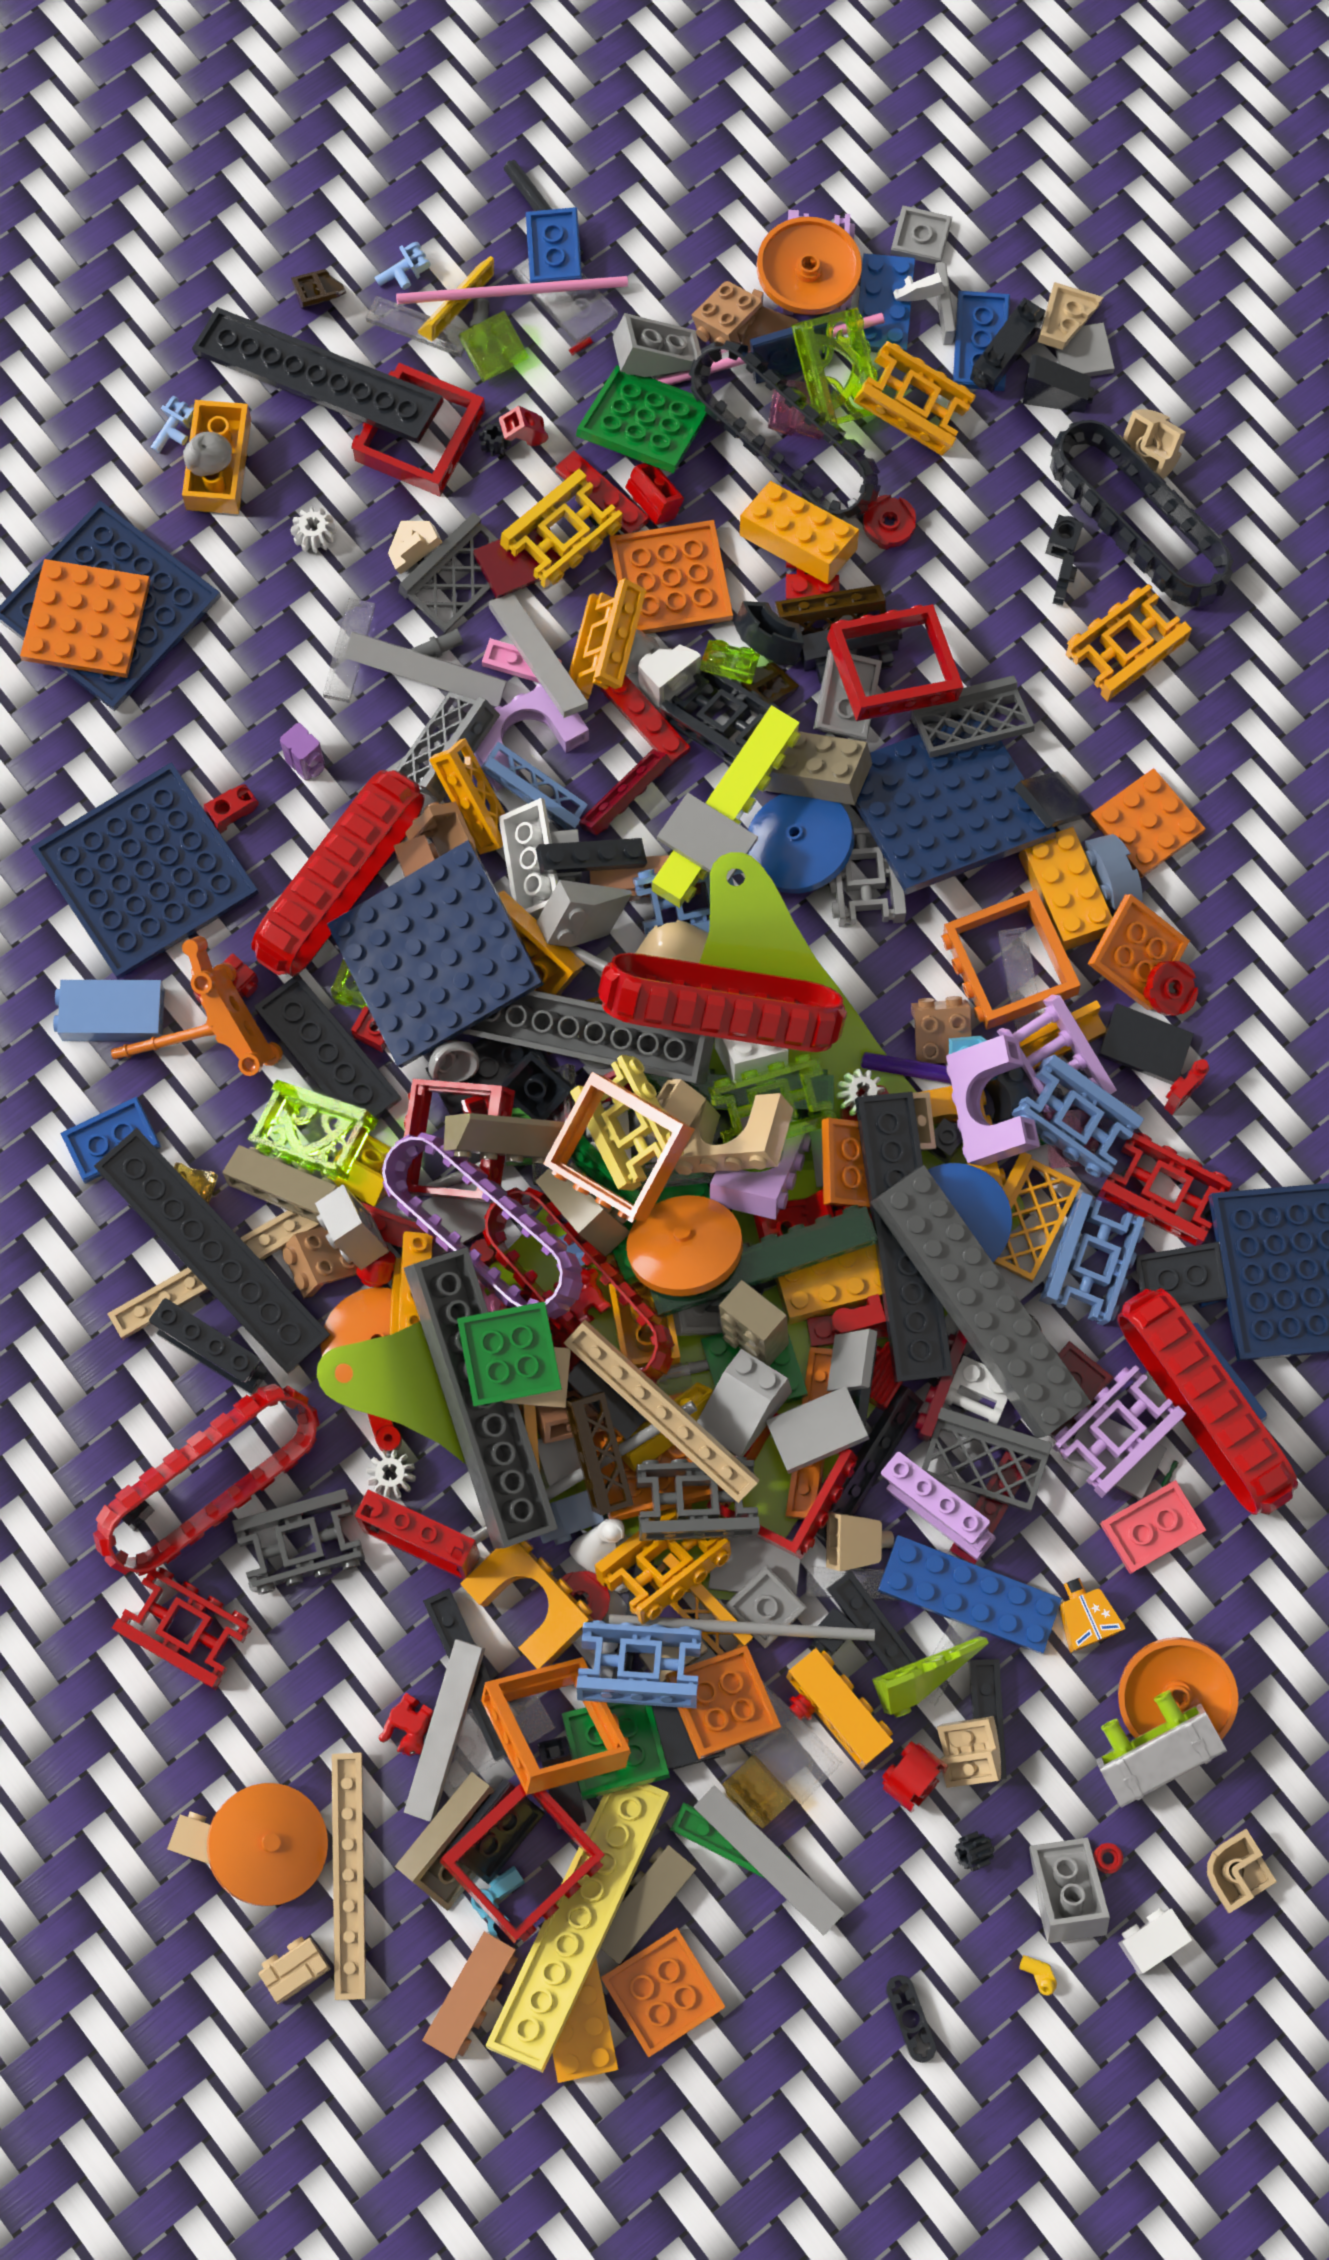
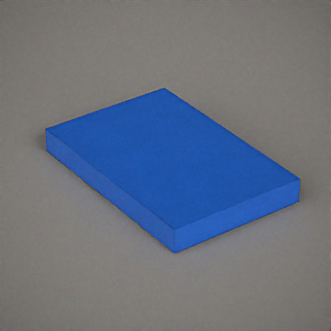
M577 207L526 212L530 283L582 280Z
M137 1096L60 1133L85 1184L102 1176L94 1165L136 1128L156 1149L161 1147Z

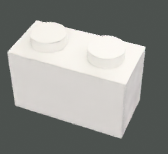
M1160 1907L1146 1917L1149 1921L1141 1928L1135 1924L1122 1933L1124 1939L1118 1944L1138 1974L1145 1973L1192 1941V1938L1172 1909L1163 1911Z

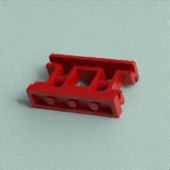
M1140 1132L1134 1133L1130 1139H1127L1121 1151L1133 1158L1124 1177L1114 1172L1108 1175L1098 1196L1137 1217L1145 1218V1221L1193 1246L1202 1245L1213 1224L1200 1217L1209 1200L1208 1196L1211 1193L1229 1192L1233 1183L1229 1182L1224 1174L1216 1171L1212 1173L1202 1168L1203 1165L1200 1162L1177 1155V1151L1165 1145L1161 1147L1153 1143L1148 1135ZM1142 1153L1158 1160L1152 1173L1136 1166ZM1158 1172L1184 1184L1174 1203L1149 1191ZM1130 1176L1146 1183L1140 1196L1125 1189ZM1193 1179L1208 1186L1202 1199L1187 1192ZM1181 1202L1197 1209L1190 1222L1175 1215Z
M159 1567L157 1571L148 1573L141 1582L153 1591L138 1616L124 1609L122 1617L120 1619L117 1618L112 1629L216 1690L222 1681V1675L227 1671V1668L217 1663L216 1659L230 1636L244 1643L245 1637L253 1629L247 1624L249 1618L235 1610L231 1615L222 1609L224 1606L222 1602L212 1596H209L207 1600L197 1595L199 1592L198 1588L186 1581L182 1585L172 1580L175 1576L174 1574ZM158 1580L188 1597L189 1600L186 1603L176 1597L169 1610L157 1603L164 1590L154 1584L155 1581ZM180 1607L203 1620L188 1645L166 1633ZM208 1609L239 1627L238 1631L236 1632L226 1626L219 1639L207 1633L206 1631L214 1619L205 1614V1610ZM150 1613L160 1618L162 1621L154 1633L164 1639L162 1644L129 1625L131 1620L142 1626ZM199 1643L211 1648L212 1650L205 1663L214 1668L213 1672L207 1671L180 1655L181 1649L192 1655Z

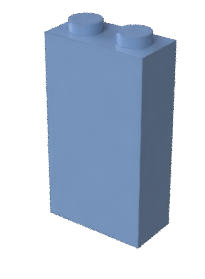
M60 980V989L55 991L56 1006H59V1011L53 1020L54 1032L58 1033L62 1041L141 1042L152 1037L163 1036L165 988L161 980Z

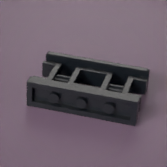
M702 663L701 673H696L693 676L698 688L685 701L674 695L671 699L672 703L665 700L659 708L663 717L673 728L731 765L771 705L780 711L781 709L774 703L768 704L763 701L761 696L755 691H747L736 679H728L717 667L713 666L711 668ZM713 686L719 691L710 700L707 697L714 691ZM726 704L736 712L722 726L712 718ZM698 706H701L702 709L696 714L697 720L691 714ZM752 711L758 716L748 724L746 721L752 716ZM738 730L741 733L735 739V744L729 739Z
M167 1298L161 1301L149 1319L152 1325L159 1328V1331L156 1333L159 1337L249 1395H253L268 1374L266 1369L258 1365L260 1362L258 1356Z

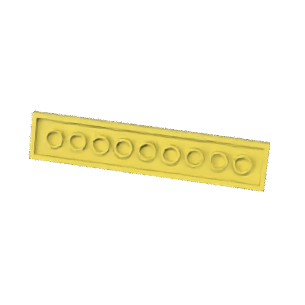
M644 1784L603 1795L586 1831L588 1837L605 1854L600 1860L603 1866L591 1878L586 1874L578 1881L582 1887L569 1899L564 1895L556 1903L559 1909L547 1921L544 1920L486 2043L487 2049L543 2073L669 1800V1792L649 1784ZM580 1847L562 1884L589 1858Z

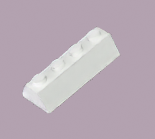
M543 798L499 816L511 896L536 920H538L559 882L557 873H540L536 854V847L539 844H552L545 799Z

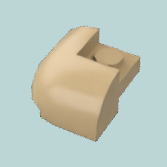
M1147 409L1134 410L1123 438L1130 444V448L1135 453H1138L1148 463V466L1164 479L1173 470L1182 455L1179 452V448L1186 432L1170 423V417L1162 413Z
M681 920L666 923L660 927L656 925L648 933L636 953L699 963L709 933Z
M1247 1829L1220 1844L1212 1852L1207 1863L1208 1879L1227 1913L1236 1910L1277 1882L1261 1856L1263 1854Z

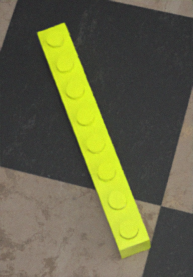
M771 705L705 804L741 825L739 819L744 812L748 814L756 803L755 795L759 790L763 792L771 780L769 774L774 768L776 770L780 768L785 760L784 752L788 746L793 748L800 737V733H798L799 722ZM673 850L652 881V891L680 908L684 901L690 902L697 890L694 886L699 879L704 880L709 872Z

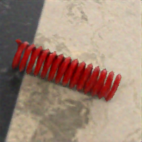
M587 337L586 340L584 339L570 348L569 352L574 355L594 342L591 337Z

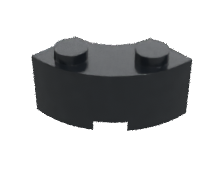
M743 601L734 623L741 640L755 652L772 660L775 664L795 666L804 645L799 623L789 622L779 617L771 609L768 602Z
M1022 1067L993 1077L984 1087L993 1099L995 1109L993 1122L995 1124L1015 1118L1012 1112L1018 1108L1021 1099L1029 1097L1036 1102L1032 1084Z

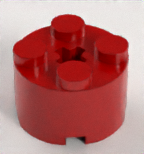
M913 1741L902 1751L901 1756L903 1757L897 1767L892 1764L882 1776L884 1779L882 1782L884 1785L883 1790L911 1813L914 1811L915 1804L919 1807L937 1786L940 1780L936 1776L940 1772L945 1774L948 1769V1765L921 1743L915 1744Z

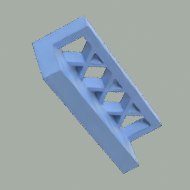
M500 742L496 743L481 766L486 775L526 803H531L540 798L545 799L547 817L565 830L576 828L581 820L579 817L588 805ZM499 751L508 757L510 768L505 767L494 759ZM525 769L530 772L532 783L530 784L518 776L516 770ZM538 786H550L553 789L555 799H551L539 791ZM570 800L578 806V809L572 814L562 807L560 802Z

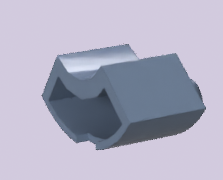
M1114 834L1086 840L1084 853L1106 904L1114 910L1118 909L1124 896L1132 894L1139 901L1143 902L1139 873L1137 869L1132 870L1127 858L1130 852L1125 844Z
M586 1490L550 1503L558 1529L542 1534L540 1537L543 1544L554 1540L555 1545H559L572 1540L571 1533L590 1526L594 1529L605 1519H609L608 1514L599 1515L592 1511Z

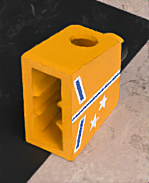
M1080 1578L1063 1584L1070 1600L1059 1606V1613L1070 1653L1125 1630L1124 1624L1099 1588L1086 1593Z

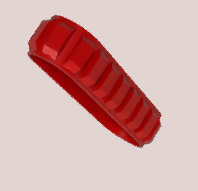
M385 769L377 772L366 783L259 924L251 943V949L255 952L257 961L277 975L289 974L292 977L298 975L307 967L332 934L327 924L353 907L394 853V845L404 840L406 837L405 832L412 826L413 820L419 817L424 805L425 796L420 793L418 783L399 771H386Z
M624 953L614 956L612 962L603 968L598 989L604 1011L623 1022L807 1052H822L830 1049L832 1044L840 1039L847 1016L841 995L835 990L819 983L637 953Z
M517 1187L506 1191L508 1197L515 1199L522 1206L529 1204V1208L536 1211L542 1206L549 1213L545 1220L551 1226L558 1223L567 1233L563 1240L569 1246L575 1243L584 1252L581 1260L587 1266L593 1263L602 1272L600 1281L605 1286L612 1284L620 1292L621 1295L618 1301L623 1306L630 1304L638 1312L639 1317L636 1321L641 1327L649 1325L654 1334L650 1339L655 1348L646 1367L639 1369L657 1384V1380L663 1374L667 1375L674 1360L671 1357V1348L675 1344L670 1330L660 1325L662 1318L652 1307L644 1302L642 1303L643 1297L633 1286L624 1282L623 1275L615 1266L606 1262L607 1258L604 1254L577 1233L547 1195L530 1187L525 1191ZM495 1202L491 1203L484 1217L486 1219V1229L483 1231L488 1248L496 1252L495 1258L506 1270L513 1273L515 1281L525 1291L532 1294L530 1298L539 1302L546 1301L554 1293L552 1290L544 1292L536 1283L538 1278L536 1272L533 1269L527 1272L518 1262L520 1254L515 1249L509 1252L505 1245L507 1237L504 1229L507 1220L501 1215L503 1209ZM570 1311L556 1319L549 1318L560 1331L568 1334L567 1338L577 1329L571 1322L574 1315Z
M1162 1288L1156 1291L1145 1289L1126 1301L1117 1319L1125 1339L1166 1399H1170L1175 1407L1179 1406L1186 1413L1181 1419L1238 1502L1253 1515L1259 1513L1269 1515L1293 1498L1294 1490L1298 1487L1297 1477L1291 1464L1177 1301Z
M276 1384L260 1387L255 1394L250 1397L246 1395L233 1405L234 1409L229 1413H222L210 1422L211 1426L204 1432L199 1431L186 1441L187 1445L180 1450L176 1448L162 1459L164 1462L158 1467L154 1468L152 1466L139 1476L140 1480L133 1486L127 1485L115 1495L116 1499L109 1505H104L95 1519L98 1522L97 1531L93 1533L97 1551L102 1556H106L105 1562L124 1575L130 1571L135 1572L138 1576L155 1572L157 1567L163 1563L168 1564L180 1555V1550L188 1544L191 1546L205 1535L204 1532L211 1526L215 1528L228 1518L227 1514L233 1509H239L249 1502L255 1492L258 1490L263 1491L275 1481L274 1478L281 1472L286 1473L299 1463L298 1459L305 1453L308 1454L317 1440L315 1438L316 1428L320 1426L317 1410L308 1404L309 1398L288 1385L283 1389ZM285 1400V1405L292 1410L297 1406L299 1414L296 1415L299 1426L292 1439L285 1446L277 1450L272 1456L251 1470L250 1473L229 1487L212 1502L208 1503L203 1509L182 1523L148 1551L136 1554V1557H128L129 1554L123 1550H120L116 1555L114 1554L112 1546L117 1543L115 1535L112 1534L115 1527L117 1528L121 1519L127 1513L138 1507L140 1503L153 1493L163 1488L165 1484L178 1474L184 1472L199 1458L205 1456L212 1448L231 1436L237 1429L256 1417L266 1407L278 1405V1401Z

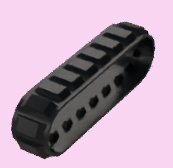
M726 340L724 344L722 342H713L701 349L702 354L697 360L693 359L689 375L692 382L690 389L696 401L702 402L706 406L705 412L715 421H723L725 423L724 429L734 438H742L744 440L743 446L754 456H762L764 458L762 463L773 473H781L783 475L782 481L793 491L799 490L802 492L801 498L840 519H843L845 516L848 519L856 518L868 511V504L872 501H877L881 485L878 484L877 476L880 471L874 459L867 458L864 455L865 449L857 441L846 439L844 437L846 432L838 424L827 422L825 420L827 415L818 406L807 404V397L798 388L788 387L786 385L788 379L778 370L768 369L769 362L758 352H748L747 345ZM729 351V358L737 360L738 357L747 364L746 369L751 374L756 372L766 381L765 386L770 391L775 389L786 399L784 403L789 408L794 406L805 416L804 421L809 426L814 424L824 433L823 439L828 443L833 441L844 451L843 457L848 461L850 459L855 461L859 467L857 471L860 477H863V485L861 484L859 490L861 494L858 500L853 498L847 502L849 508L841 509V502L836 500L830 503L823 496L824 491L819 487L814 488L803 478L804 473L799 469L795 471L784 461L785 456L780 452L776 454L765 444L766 439L762 435L756 436L746 427L747 422L742 417L737 419L726 409L728 405L723 400L717 401L711 393L713 389L708 383V377L713 362L720 361L722 353Z
M1082 420L1071 423L1066 431H1060L1050 455L1052 457L1050 469L1054 479L1059 481L1062 490L1080 505V508L1089 518H1093L1098 523L1097 526L1116 542L1119 549L1125 555H1129L1134 560L1133 563L1152 579L1151 582L1161 592H1165L1172 601L1185 607L1197 606L1199 608L1212 604L1216 596H1222L1233 574L1230 568L1234 560L1229 548L1220 540L1221 537L1211 527H1208L1192 508H1189L1184 503V500L1176 491L1171 490L1166 481L1156 471H1153L1138 453H1135L1130 448V444L1111 427L1094 420ZM1082 444L1091 445L1103 451L1212 562L1218 574L1214 573L1211 582L1207 584H1194L1178 576L1072 467L1064 454H1068L1072 446Z

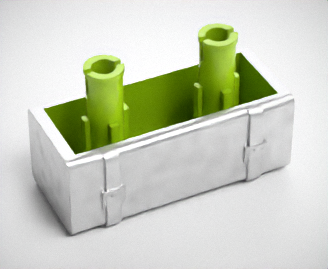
M1170 1690L1157 1695L1154 1701L1157 1703L1166 1722L1132 1741L1128 1740L1118 1719H1113L1101 1727L1113 1751L1096 1759L1121 1808L1135 1800L1144 1798V1795L1194 1768L1211 1762V1759L1227 1751L1201 1703L1182 1713Z

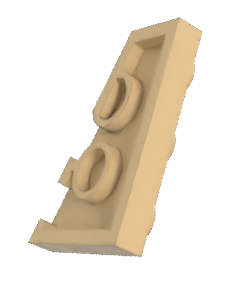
M1054 282L1038 342L1063 350L1099 308L1104 297Z

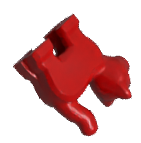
M581 1267V1283H583L579 1299L569 1307V1311L575 1316L579 1324L584 1320L590 1323L595 1319L592 1315L588 1314V1310L592 1307H595L600 1314H603L612 1306L610 1302L604 1299L602 1291L597 1286L599 1274L595 1268ZM555 1282V1283H554L553 1288H554L555 1290H556V1288H557L559 1282Z
M406 1693L401 1702L391 1710L384 1730L378 1739L383 1743L388 1741L393 1734L394 1728H398L407 1732V1734L401 1739L397 1752H402L403 1755L410 1757L416 1754L421 1755L424 1746L423 1736L429 1729L434 1710L423 1704L420 1711L416 1713L415 1707L420 1701Z

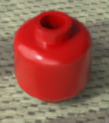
M389 1251L364 1269L360 1270L357 1267L356 1274L364 1285L374 1288L382 1287L383 1284H387L392 1280L396 1257Z

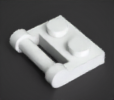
M963 1355L944 1403L950 1406L953 1403L987 1418L989 1423L997 1425L1008 1397L984 1364ZM959 1387L996 1403L994 1409L958 1394Z

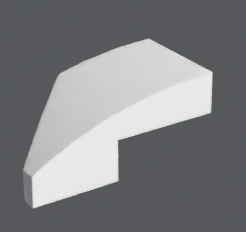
M936 273L916 282H913L912 277L908 276L905 279L906 285L893 292L896 301H918L942 295L945 293L939 273Z

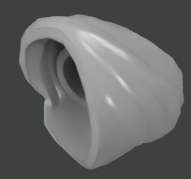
M199 433L191 439L183 450L185 465L187 469L198 476L216 474L225 469L232 459L231 445L225 437L218 433Z
M636 629L625 674L637 673L640 660L646 654H653L660 649L657 641L652 636L644 634Z
M449 1040L433 1051L428 1063V1069L433 1080L461 1083L475 1075L479 1068L480 1059L473 1045L469 1042Z

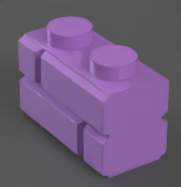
M296 723L280 737V743L286 763L294 770L296 769V772L306 781L312 777L319 776L325 768V762L320 742L312 734H309V731L301 723Z

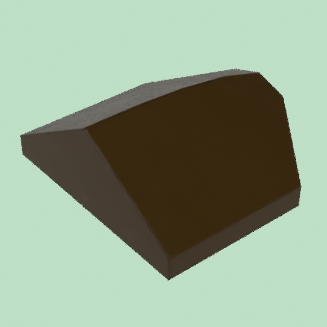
M326 269L291 278L300 308L332 300L346 294L343 284L330 276Z
M770 662L766 666L749 668L739 674L740 684L744 689L749 692L755 691L761 696L763 701L768 704L774 703L778 707L799 688V685L774 662Z

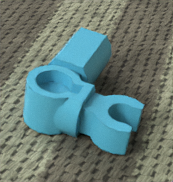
M512 1866L489 1883L491 1885L490 1888L480 1890L498 1909L499 1906L495 1899L499 1898L502 1900L525 1882L515 1866ZM471 1897L473 1908L482 1919L486 1917L488 1920V1931L492 1936H497L493 1928L494 1921Z

